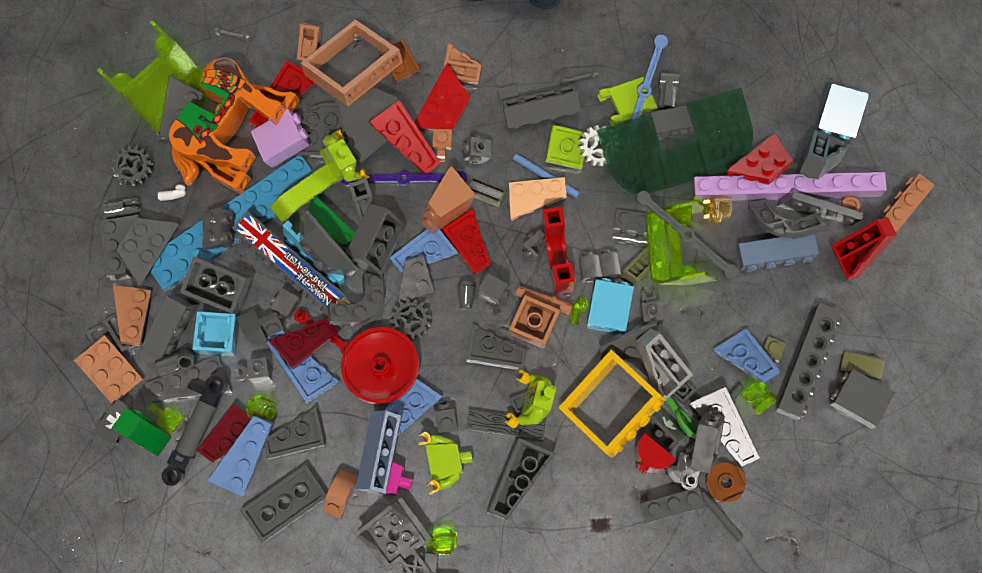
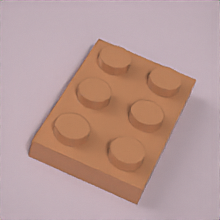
M106 335L74 360L111 403L123 397L143 380L141 375Z

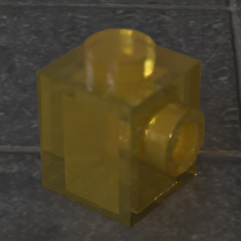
M732 198L704 199L703 218H710L711 222H722V218H732Z

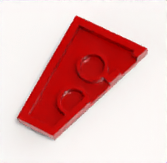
M473 209L442 228V232L458 251V254L474 276L490 266L491 262Z

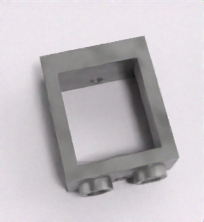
M714 411L705 412L699 422L690 469L711 473L718 458L725 416H721L720 413Z

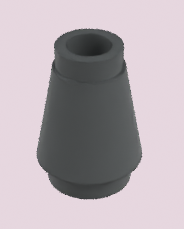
M459 281L457 290L461 309H472L476 289L474 282Z

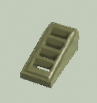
M645 247L625 267L620 278L635 288L657 264L660 257ZM645 255L652 262H648L645 258H643V256Z

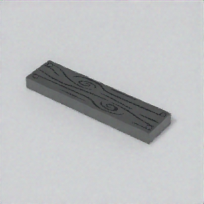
M469 409L466 430L543 441L546 421H541L536 425L518 424L517 427L511 428L505 423V421L510 420L506 415Z

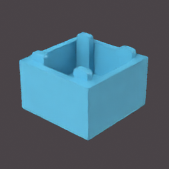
M197 311L192 350L197 354L235 356L239 328L238 316L236 314Z

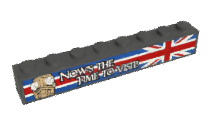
M248 211L232 227L235 232L233 235L241 243L243 241L249 244L248 249L255 255L261 254L264 257L262 261L269 267L272 265L278 269L276 273L284 280L286 278L291 280V286L298 292L301 290L307 294L305 298L313 305L315 303L320 305L321 308L319 310L327 317L329 303L355 304ZM337 325L342 330L344 329V327L347 330H349L352 327L349 325Z

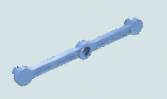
M657 35L654 39L655 50L644 83L638 87L637 94L639 98L627 134L621 138V146L625 149H630L634 146L635 140L633 135L645 99L651 95L652 89L650 84L661 51L668 44V39L665 35ZM645 89L647 93L643 94L641 90Z

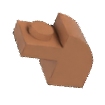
M340 469L327 492L323 508L324 512L341 519L347 502L355 490L358 479L357 475Z

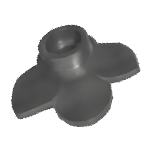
M679 452L677 466L666 468L667 474L672 482L679 483L684 490L694 489L698 485V477L701 471L690 469L692 458L684 452Z

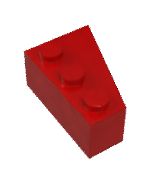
M884 218L870 223L831 245L847 280L859 278L897 234L889 218Z

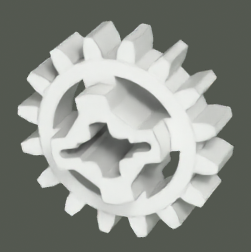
M596 125L594 130L590 127L587 129L588 133L583 132L581 134L584 139L578 140V142L582 143L578 150L583 151L580 157L586 156L584 162L591 161V166L598 164L600 167L603 166V162L607 165L610 164L609 159H615L613 153L619 152V150L615 149V146L619 145V143L614 141L617 135L611 136L613 130L606 131V126L599 128ZM603 142H604V144H602V145L599 147V149H594V150H593V148H595V147L598 145V143H603ZM591 154H596L598 158L593 157Z

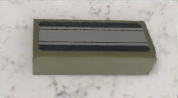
M474 177L468 183L470 189L475 193L474 198L500 208L507 190Z

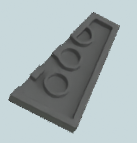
M795 191L778 199L777 207L806 214L818 213L820 217L841 221L846 225H854L862 221L863 213Z

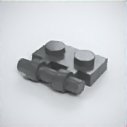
M616 209L613 229L621 230V233H613L612 240L619 241L621 244L627 242L641 247L642 245L650 246L651 238H644L643 235H651L654 215ZM627 231L638 233L637 236L626 235Z

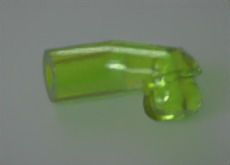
M580 298L573 304L570 323H579L580 315L589 307L587 299Z

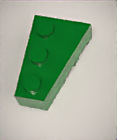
M315 196L308 211L343 252L346 253L355 233Z
M125 408L112 426V429L135 444L144 447L145 450L150 451L157 457L172 438L151 424L153 420L135 408L132 411Z

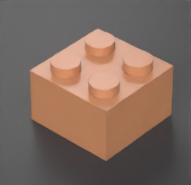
M524 295L510 326L509 334L545 349L560 315V310Z

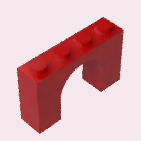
M562 207L543 209L542 227L545 234L554 295L573 292L575 278L573 266L568 261L563 209Z

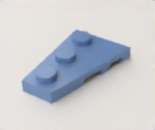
M747 329L714 348L715 353L762 383L780 373L777 366Z

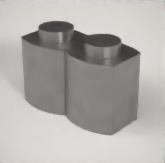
M604 250L599 255L587 252L579 257L582 282H593L596 279L600 280V278H620L621 272L617 252Z

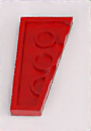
M286 60L269 88L278 92H293L300 99L315 82L305 76L301 67ZM255 110L248 122L257 128L269 120Z

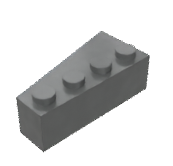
M521 438L517 439L486 513L504 521L508 520L555 453Z

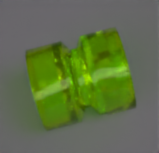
M759 380L741 394L748 403H752V408L758 416L778 400L772 391H767V385ZM760 391L763 396L756 400L754 395Z

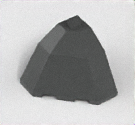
M376 88L369 89L348 107L335 98L336 107H339L342 116L339 118L342 131L346 132L348 139L346 144L359 162L366 160L387 141L368 121L399 100L397 97ZM401 102L405 110L408 112V108Z

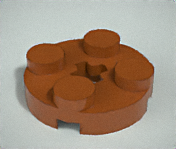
M726 462L719 463L706 476L707 491L718 502H733L740 498L745 490V475L736 465ZM723 477L726 480H731L729 488L721 485Z

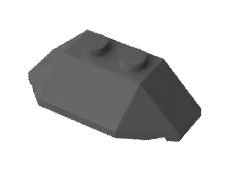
M307 210L301 216L299 244L302 251L306 255H310L314 260L315 266L319 270H323L324 273L352 276L359 268Z

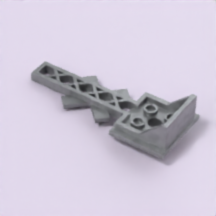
M403 496L354 533L358 539L366 544L386 573L399 563L406 570L402 571V573H418V569H423V573H437L439 554L426 552L424 559L418 551V548L429 541L432 536ZM393 529L399 532L400 536L398 539L393 537ZM411 554L415 556L414 563L406 560Z

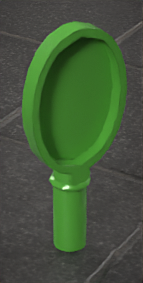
M670 396L666 403L675 415L679 426L689 437L696 439L697 428L693 421Z

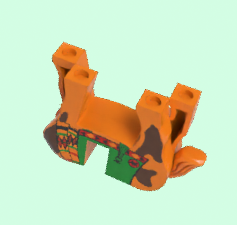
M219 58L211 61L204 68L199 85L211 100L219 104L216 107L215 114L213 115L189 101L169 131L172 157L176 167L181 172L185 184L189 186L193 184L200 173L199 167H202L209 171L217 182L242 194L251 180L246 173L256 156L248 149H235L225 145L241 126L249 108L255 109L273 124L277 125L286 109L294 112L300 100L293 92H278L269 87L251 84L234 60Z

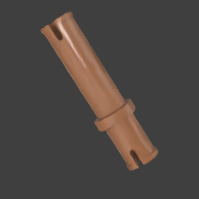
M518 285L515 293L516 297L523 298L524 295L557 308L560 312L570 315L573 303L557 299L555 295L552 297Z

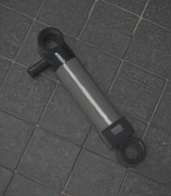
M209 377L205 381V387L189 382L188 389L201 394L175 450H172L167 461L172 466L165 468L162 472V481L166 485L177 486L184 481V471L189 470L199 443L222 395L227 390V383L221 377ZM219 381L220 389L214 392L211 386L213 382ZM173 470L178 475L174 482L169 479V473Z

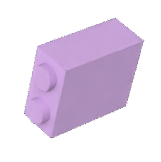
M286 109L277 125L267 121L251 131L263 161L272 168L310 145L307 140L309 137L308 133L300 124L302 122L300 116L289 109Z

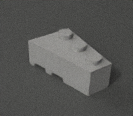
M650 328L636 341L652 387L666 400L693 376L659 332Z

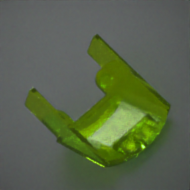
M151 21L150 25L158 36L154 46L160 54L134 79L125 73H119L110 79L101 68H98L97 71L103 80L159 134L169 75L203 93L197 106L202 108L208 98L207 94L199 86L203 72L176 42L154 21Z

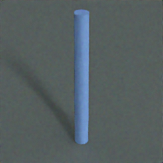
M515 154L513 160L542 178H557L521 155ZM566 184L567 193L577 198L580 192Z

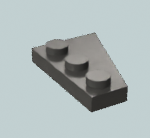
M317 407L268 436L264 446L268 460L325 446Z

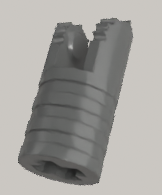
M132 198L104 203L106 219L139 214L140 208L136 207L139 206V199Z

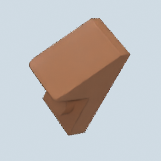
M300 24L297 60L303 61L318 49V43L322 39L320 26Z

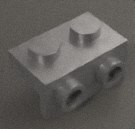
M223 208L203 211V249L233 248L232 211Z

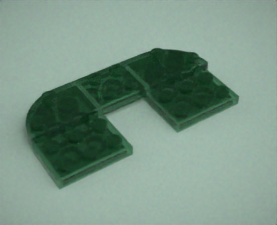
M742 88L687 103L686 106L696 141L663 151L652 114L596 130L609 177L618 187L629 193L638 194L641 191H647L650 194L691 182L694 177H708L728 171L729 168L747 155L753 143V126Z

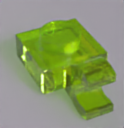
M153 403L148 409L159 417L155 423L171 435L184 420L169 407L163 411Z

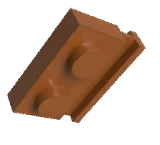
M403 39L393 43L392 45L400 50L403 63L390 73L396 83H399L413 76L414 73L420 72V68ZM379 51V54L383 56L384 53Z

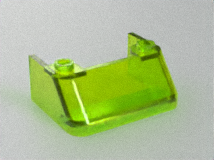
M699 200L661 207L685 228L691 227L693 213L710 210V206ZM650 210L646 215L645 221L652 281L659 285H695L717 281V277L705 271L698 273L691 266L683 267L680 234Z

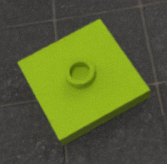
M552 125L545 162L581 170L584 156L580 157L583 151L578 150V147L582 146V143L578 142V140L584 139L581 135L583 132Z

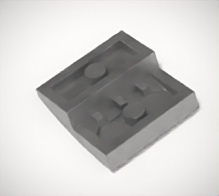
M117 313L102 320L101 324L85 332V336L91 345L106 335L122 355L135 347V345L121 344Z

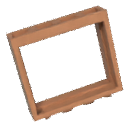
M355 19L301 62V66L306 77L348 107L402 64L403 61L400 50ZM360 36L383 52L384 55L342 87L318 70V68Z

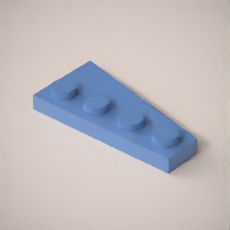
M281 330L267 337V341L273 337L283 336L285 332ZM269 341L266 343L306 404L339 383L312 356L293 370Z
M256 415L253 416L210 476L208 482L240 496H245L273 423Z

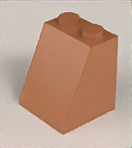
M452 166L448 168L428 202L421 219L423 226L430 230L432 234L468 212L475 197V193Z

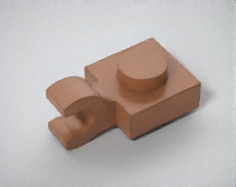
M433 129L432 147L433 149H438L437 158L440 162H445L446 150L452 149V130Z

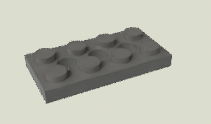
M305 464L240 511L261 543H265L323 502L327 494ZM298 487L306 489V494L302 498H298L295 494ZM283 498H287L290 502L287 509L279 507V502ZM266 510L273 512V518L270 521L263 519V513Z

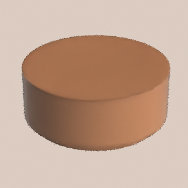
M847 196L842 200L840 206L859 211L860 202L854 196Z

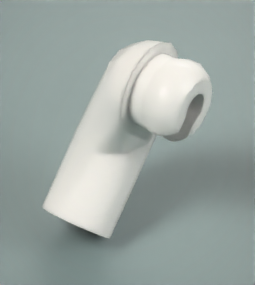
M178 184L175 187L176 190L158 192V199L160 201H167L184 197L186 195V186Z

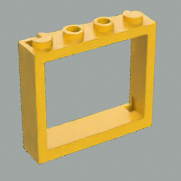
M610 350L558 408L602 451L613 458L623 451V446L628 441L630 442L636 437L637 431L641 426L644 427L648 424L651 415L661 409L660 407L666 399L613 350ZM619 364L653 397L607 446L573 412L609 372Z

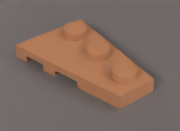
M113 285L121 344L141 346L152 292L147 289Z

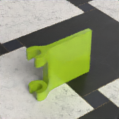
M644 77L598 91L597 97L599 102L610 98L618 114L610 117L609 124L611 128L632 119L639 98L637 90L644 83ZM643 89L641 92L646 94L647 90ZM652 94L645 99L640 116L658 110Z

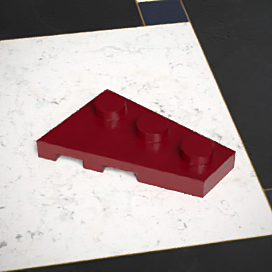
M324 318L305 325L304 328L289 331L283 336L268 339V341L294 370L339 333L332 324H329L328 319Z
M233 404L201 444L197 452L212 463L228 453L252 417Z

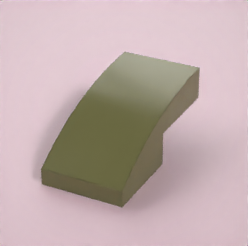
M844 351L841 372L848 373L855 369L870 379L882 380L885 361Z

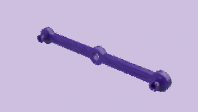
M401 171L398 174L367 175L370 177L367 181L368 183L398 182L401 186H407L410 182H441L445 174H409L407 171ZM457 171V173L466 183V173L463 171ZM406 176L407 179L405 181H402L401 177ZM344 179L341 180L342 184L345 186H349L348 184L352 183L347 182Z

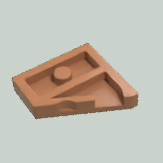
M448 43L444 67L446 64L449 65L460 82L479 85L482 65L475 60H471L468 55L463 52L461 53L452 44Z

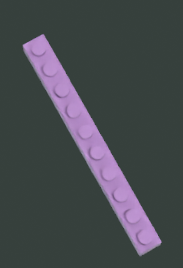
M885 172L829 173L823 175L818 180L807 178L803 174L780 175L769 185L757 181L744 180L745 176L694 177L692 182L693 202L761 200L764 198L767 200H778L793 191L817 199L845 198L847 196H854L856 198L881 197L887 191Z

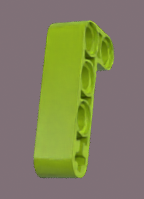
M326 164L282 194L270 208L280 221L283 222L300 207L337 181Z

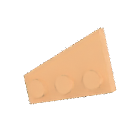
M565 177L510 182L511 220L513 221L526 213H532L538 208L567 198Z

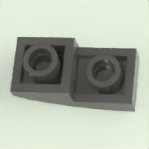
M686 381L672 395L698 421L701 416L692 407L690 402L702 396Z

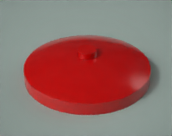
M388 327L371 328L358 334L347 345L341 360V373L346 386L358 399L371 404H388L402 398L413 387L419 373V357L413 343L400 331Z

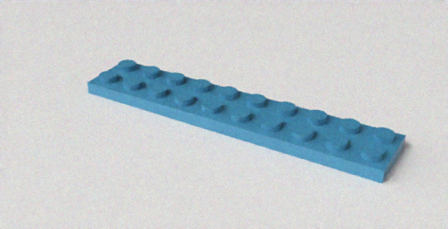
M296 156L221 208L233 212V226L247 211L264 225L276 217L270 206L282 194L314 172L302 156ZM201 220L167 243L150 271L161 288L166 292L185 279L193 256H201L208 260H213L228 248L203 249V220ZM233 236V245H235L239 240Z

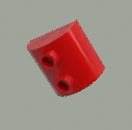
M644 433L635 447L636 468L643 474L646 472L660 473L676 460L646 433Z

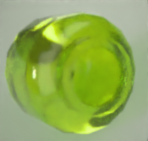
M256 395L249 399L246 404L247 416L251 419L256 415L271 421L275 416L276 407L274 402L264 396Z
M449 528L434 529L432 538L428 541V549H432L434 554H452L454 549H457L456 533H453Z

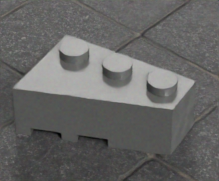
M814 129L805 150L800 173L807 178L818 180L842 161L850 143Z

